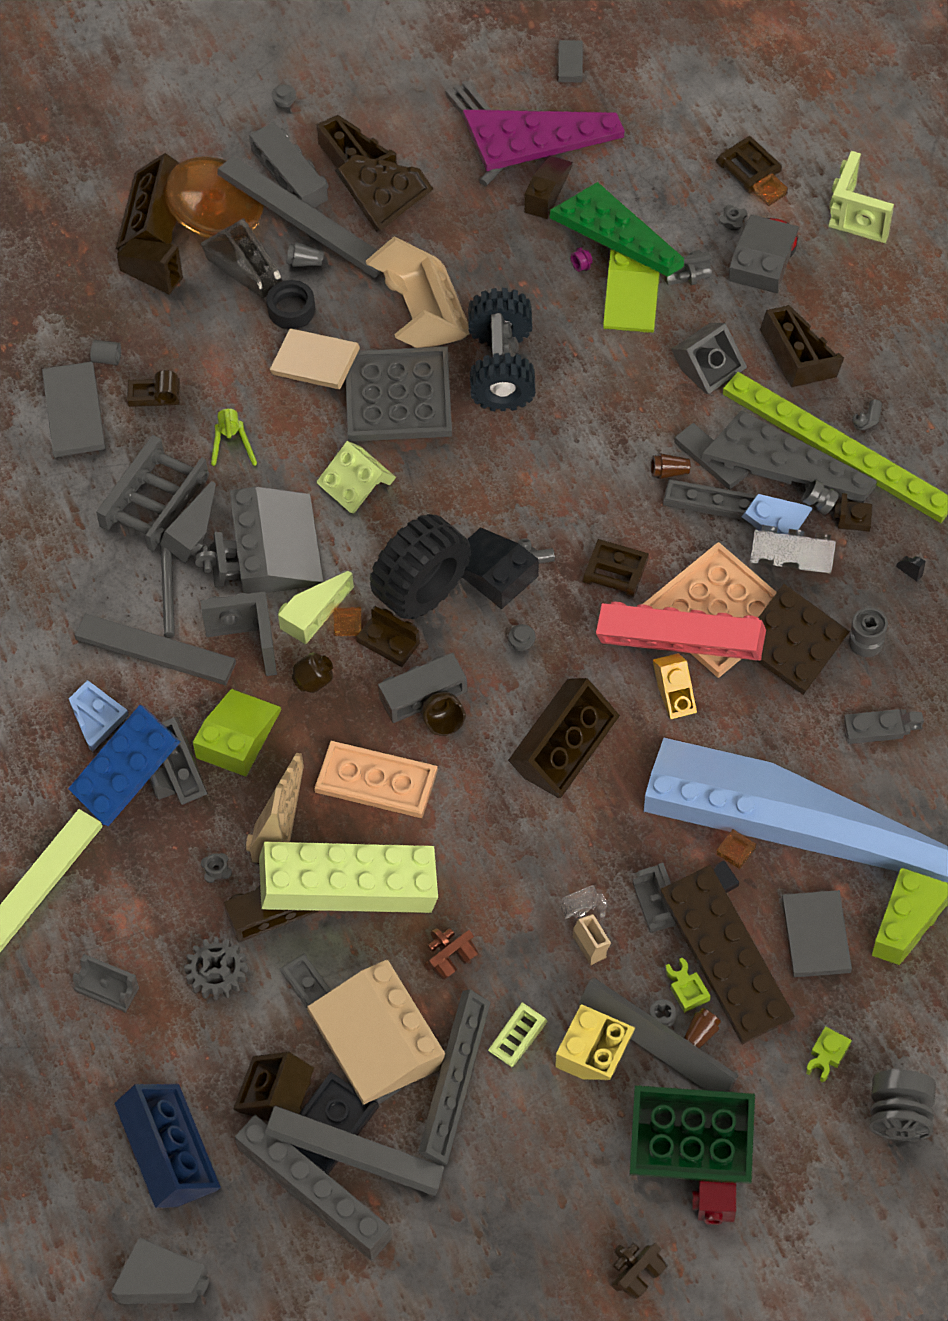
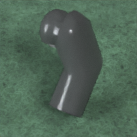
M871 400L868 413L860 412V416L856 413L852 418L854 427L858 430H866L877 425L880 419L882 402Z
M526 538L520 539L517 542L537 557L539 564L555 561L553 548L536 550L532 547L531 541Z

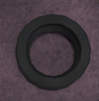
M281 281L269 290L266 298L269 318L275 325L281 328H301L314 317L316 309L313 291L307 284L301 281ZM286 297H299L306 302L302 309L295 312H283L276 307V304Z

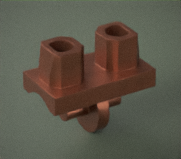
M437 928L431 931L433 941L427 945L428 949L433 952L440 948L442 951L424 964L428 972L433 969L436 974L445 980L458 970L448 956L456 952L464 964L475 957L478 951L470 940L474 937L470 930L466 931L451 944L448 940L455 934L450 928L444 933Z

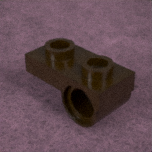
M162 370L155 374V379L128 380V407L180 405V379L178 375L170 370Z

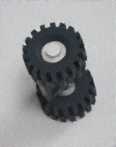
M493 288L489 293L486 290L482 291L481 296L476 294L473 297V301L470 300L468 328L469 334H472L474 340L478 339V343L481 344L487 342V346L492 347L493 357L490 358L489 355L483 357V361L478 359L475 365H472L470 371L471 398L474 399L476 405L480 404V407L483 409L490 407V411H495L496 409L506 411V409L510 408L511 411L517 410V406L525 407L526 402L530 403L533 400L532 397H535L536 394L533 364L529 363L527 358L521 360V355L515 354L519 352L518 343L523 341V337L528 338L529 332H532L531 301L529 298L526 299V295L523 293L518 295V291L514 289L511 292H508V288H502V291H497V288Z

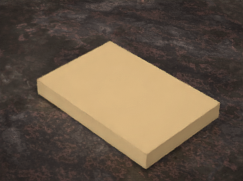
M290 329L270 371L272 375L340 389L360 347L356 342Z

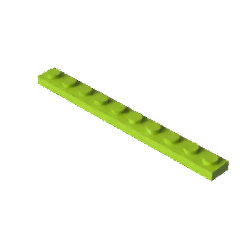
M737 372L723 388V395L811 447L877 480L876 485L939 523H942L948 516V494L740 372Z

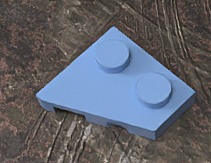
M758 494L746 509L742 518L784 549L813 508Z
M88 680L69 698L72 710L87 745L92 752L129 716L127 709Z

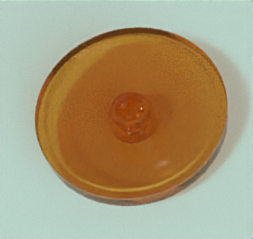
M215 157L191 158L178 164L170 173L166 183L165 200L173 217L186 229L209 239L232 240L250 233L257 226L264 205L217 175L218 168L226 160Z

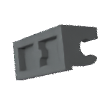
M664 863L636 872L638 878L633 879L632 883L650 933L676 926L673 917L659 894L661 888L671 884Z
M83 954L80 960L81 971L79 974L74 972L73 975L74 991L126 1013L139 990L136 975Z

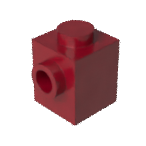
M700 1181L698 1191H693L692 1210H698V1220L704 1221L709 1225L734 1222L736 1215V1183Z

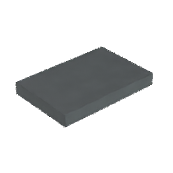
M840 890L784 894L782 896L793 978L851 973L852 966Z

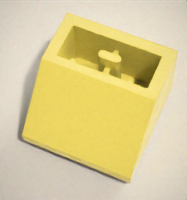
M581 1004L556 1053V1068L581 1079L611 1080L635 1027Z

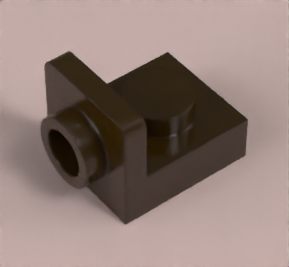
M842 493L841 502L835 503L834 518H839L838 529L870 532L873 504L847 502V494Z

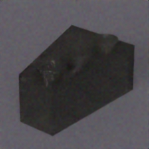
M763 524L762 529L755 530L750 562L824 573L832 572L836 541L831 540L832 535L815 533V537L804 536L805 531L789 529L788 533L777 532L778 527Z

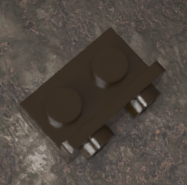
M374 606L371 609V619L356 637L357 643L403 667L420 644L419 630L413 623L409 621L404 622L395 617L388 609Z

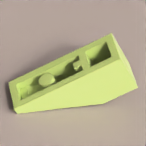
M346 571L295 595L288 603H284L278 612L280 629L307 644L354 588L352 573Z

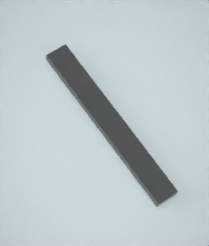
M232 156L218 168L217 175L375 278L381 273V271L366 263V260L378 251L377 249L235 156Z

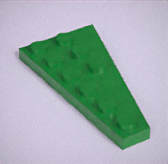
M598 182L550 210V219L667 277L684 267V257Z

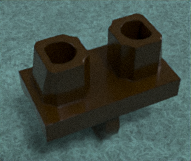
M632 1243L628 1249L619 1245L614 1250L619 1258L613 1264L614 1268L620 1271L627 1265L610 1284L616 1291L624 1290L629 1296L637 1299L648 1288L646 1283L638 1276L642 1270L645 1269L654 1279L667 1268V1264L658 1254L662 1249L656 1243H653L652 1246L646 1245L636 1257L634 1255L640 1248L635 1243Z

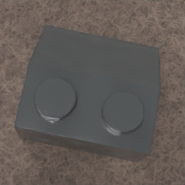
M709 323L671 349L681 370L705 394H710L733 378L737 372L747 368L726 323Z

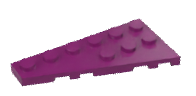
M463 110V118L486 172L624 138L625 130L617 113Z

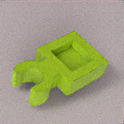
M680 958V971L672 970L671 966L667 964L665 972L670 980L676 981L671 984V991L685 1013L710 1001L711 996L698 973L689 975L687 961L684 958Z
M825 1026L811 1052V1055L817 1058L812 1059L808 1063L806 1074L810 1075L814 1068H820L823 1071L820 1081H826L830 1071L829 1064L838 1068L852 1040Z

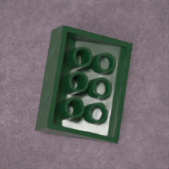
M635 1085L629 1175L751 1184L755 1094Z

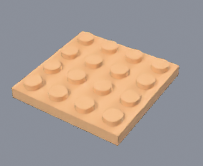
M718 542L643 604L649 605L653 609L663 610L665 607H672L681 612L700 610L710 615L728 613L738 618H743L746 615L758 618L777 592ZM690 653L717 678L721 677L741 660L740 658Z

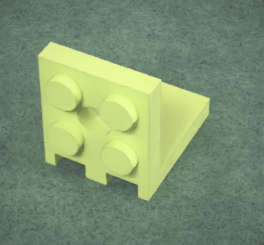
M851 151L848 160L842 161L839 174H841L840 179L835 178L832 186L833 196L829 206L832 216L828 227L886 243L889 236L894 204L854 193L861 153Z

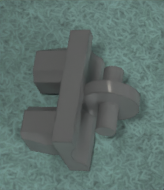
M700 250L691 251L688 256H683L684 267L672 275L666 276V282L668 285L683 282L696 285L698 279L712 277L711 255L709 251L702 253Z
M214 532V542L210 544V547L204 546L201 548L202 552L195 556V564L200 568H204L205 573L213 571L214 586L223 587L225 580H238L240 575L239 562H226V558H236L237 543L234 540H223L222 532Z

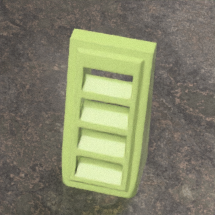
M522 1002L488 1051L513 1068L548 1021ZM524 1016L535 1023L532 1028L521 1021ZM518 1025L528 1034L524 1037L515 1031L514 1028ZM509 1035H512L513 1037L518 1039L521 1042V1044L518 1047L506 1038ZM502 1043L514 1051L512 1057L499 1048Z

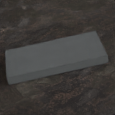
M93 361L42 369L54 457L105 450Z

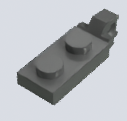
M903 709L844 715L848 744L903 739L904 735L910 734V730L922 729L924 723L922 712L907 713Z

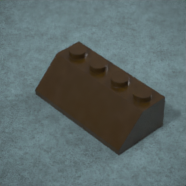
M164 153L135 172L116 250L119 251L131 238L171 244L173 228L177 222V211L182 202V191L187 182L185 179L187 167Z
M588 678L567 679L508 761L525 780L555 797L561 798L620 715Z

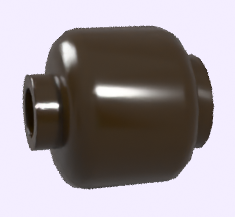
M315 652L309 653L294 665L293 682L301 691L315 693L332 681L333 664L325 655L321 656Z

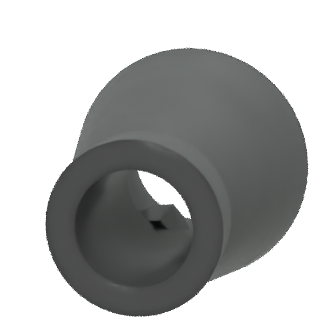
M298 242L296 244L289 243L287 264H293L292 267L322 266L324 251L316 250Z

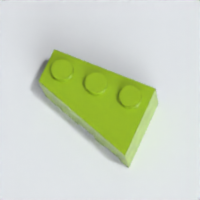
M901 868L875 941L872 956L900 965L921 940L927 929L934 924L945 907H948V883Z

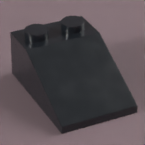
M481 527L468 538L471 556H469L470 561L464 569L465 573L462 578L500 609H503L539 576V559L519 543Z

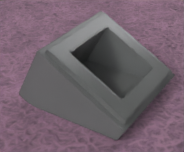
M159 767L149 778L158 800L176 794L167 770Z

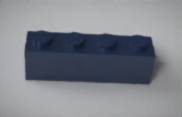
M135 1084L114 1103L155 1208L179 1207L221 1188L179 1084Z

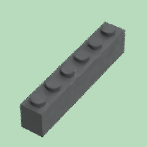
M254 1115L235 1136L238 1150L368 1259L373 1261L391 1241V1227L291 1144L264 1135L267 1124Z

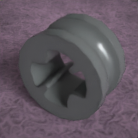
M660 999L651 1005L650 1016L669 1028L675 1022L676 1009L672 1002ZM658 1011H668L669 1018H666L665 1016L661 1017L660 1019L657 1018Z

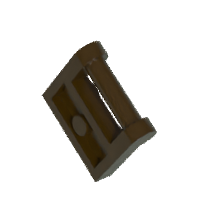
M751 136L746 137L727 149L716 159V163L721 168H726L741 182L743 189L749 194L753 193L759 185L782 170V164ZM736 158L754 176L750 178L732 160Z
M598 539L585 570L583 583L589 585L595 583L626 592L627 596L634 598L648 562L649 553ZM599 568L630 577L631 579L629 582L595 572Z

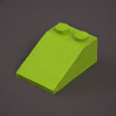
M611 250L603 329L654 333L660 273L615 250Z
M231 689L205 719L193 741L196 758L246 777L281 711V707Z

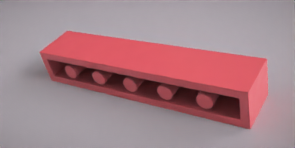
M621 602L602 603L596 635L602 644L761 661L766 628L762 620L751 615L738 618L728 613L710 615L700 610L681 612L672 607H665L662 610L653 609L651 606L639 604L637 607L627 606Z

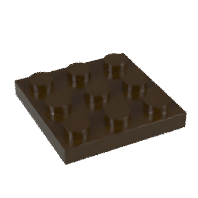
M783 584L758 617L766 628L761 661H756L804 695L850 631L786 584Z

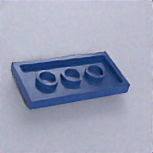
M139 705L68 789L103 825L109 826L181 741L145 706Z

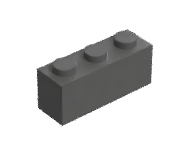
M453 653L446 656L441 655L427 664L414 666L401 675L391 676L383 680L382 683L378 684L379 698L391 721L395 723L421 712L423 703L431 695L439 692H449L459 696L466 693L467 677Z

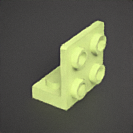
M347 441L317 480V484L350 513H355L376 484L379 485L382 482L391 485L396 476L361 446Z

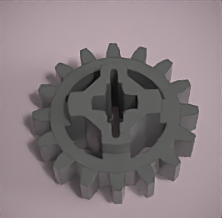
M218 937L214 938L212 944H209L204 939V947L200 948L195 945L193 946L195 955L187 954L186 956L189 963L184 965L185 973L188 974L186 976L187 983L193 984L194 993L202 990L204 999L209 994H213L214 999L218 1000L221 993L226 998H229V990L233 989L238 992L240 990L238 982H246L244 974L248 972V965L244 963L247 961L245 953H240L238 944L231 947L230 939H226L223 944L219 943ZM235 962V970L232 974L230 969L233 967L232 963ZM201 963L203 968L200 969V974L198 975L197 969Z

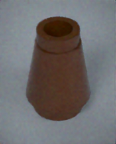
M662 453L651 458V475L658 477V479L690 473L691 463L689 458Z
M702 1008L699 1013L695 1012L684 1039L700 1049L719 1031L718 1026L721 1020L712 1012Z

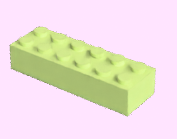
M264 842L259 856L261 909L432 913L438 899L434 846Z

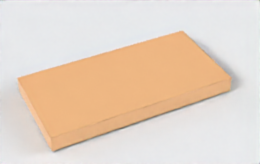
M331 741L315 785V793L423 818L438 767Z

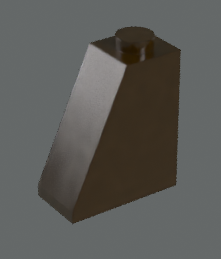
M131 238L117 253L121 272L168 295L172 293L183 279L179 249L174 244Z

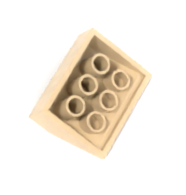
M388 959L360 971L307 1007L309 1014L363 1105L441 1069L445 1052Z

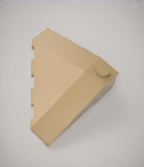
M301 753L295 754L257 819L253 835L248 834L246 851H250L252 862L259 863V856L264 842H290L304 768Z

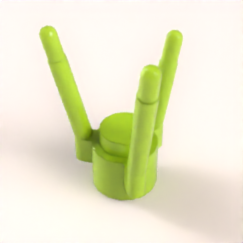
M233 409L221 410L217 415L218 423L215 425L211 465L215 466L217 462L221 433L227 436V438H231V436L239 431L253 466H256L255 455L244 431L243 422L238 420L237 411Z

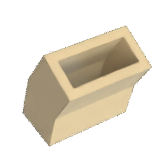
M594 914L578 919L573 928V938L589 964L593 965L606 958L611 942Z

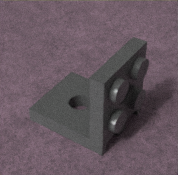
M266 591L249 594L238 593L235 596L227 597L214 596L200 600L206 637L260 630L266 676L277 675Z

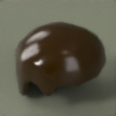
M436 693L423 703L422 718L432 734L447 736L455 733L463 726L466 713L459 699L452 693Z

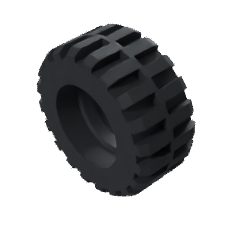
M427 514L419 516L417 520H411L407 523L406 527H402L397 531L394 538H391L386 543L385 549L379 553V558L372 567L373 572L370 573L371 591L374 596L400 618L417 619L419 616L428 614L429 610L435 609L442 600L444 601L448 597L449 592L457 586L458 580L464 575V569L468 566L469 556H471L468 539L441 516Z

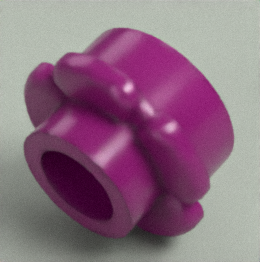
M579 247L576 249V252L571 253V263L576 271L580 272L590 269L593 259L588 250H583Z

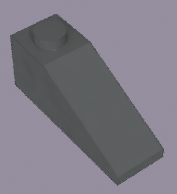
M213 481L205 487L166 529L160 545L168 549L184 563L192 556L195 557L198 553L202 552L201 548L205 546L202 542L206 535L216 483Z
M178 717L162 722L181 741L163 763L181 805H184L208 793Z

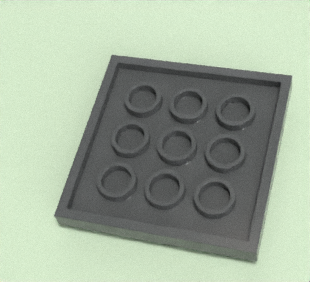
M448 346L358 351L346 376L349 442L452 437Z

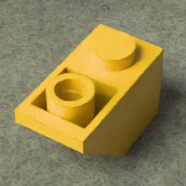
M679 653L653 659L657 685L669 718L674 719L697 713L687 660Z

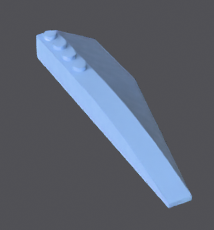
M663 738L645 794L644 812L900 872L901 868L948 883L947 845L772 762Z

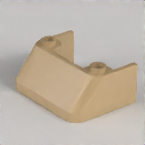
M394 236L366 260L367 265L384 273L385 283L389 289L403 294L412 320L395 333L396 339L410 344L414 348H425L459 341L469 334L468 321L447 270L438 258Z

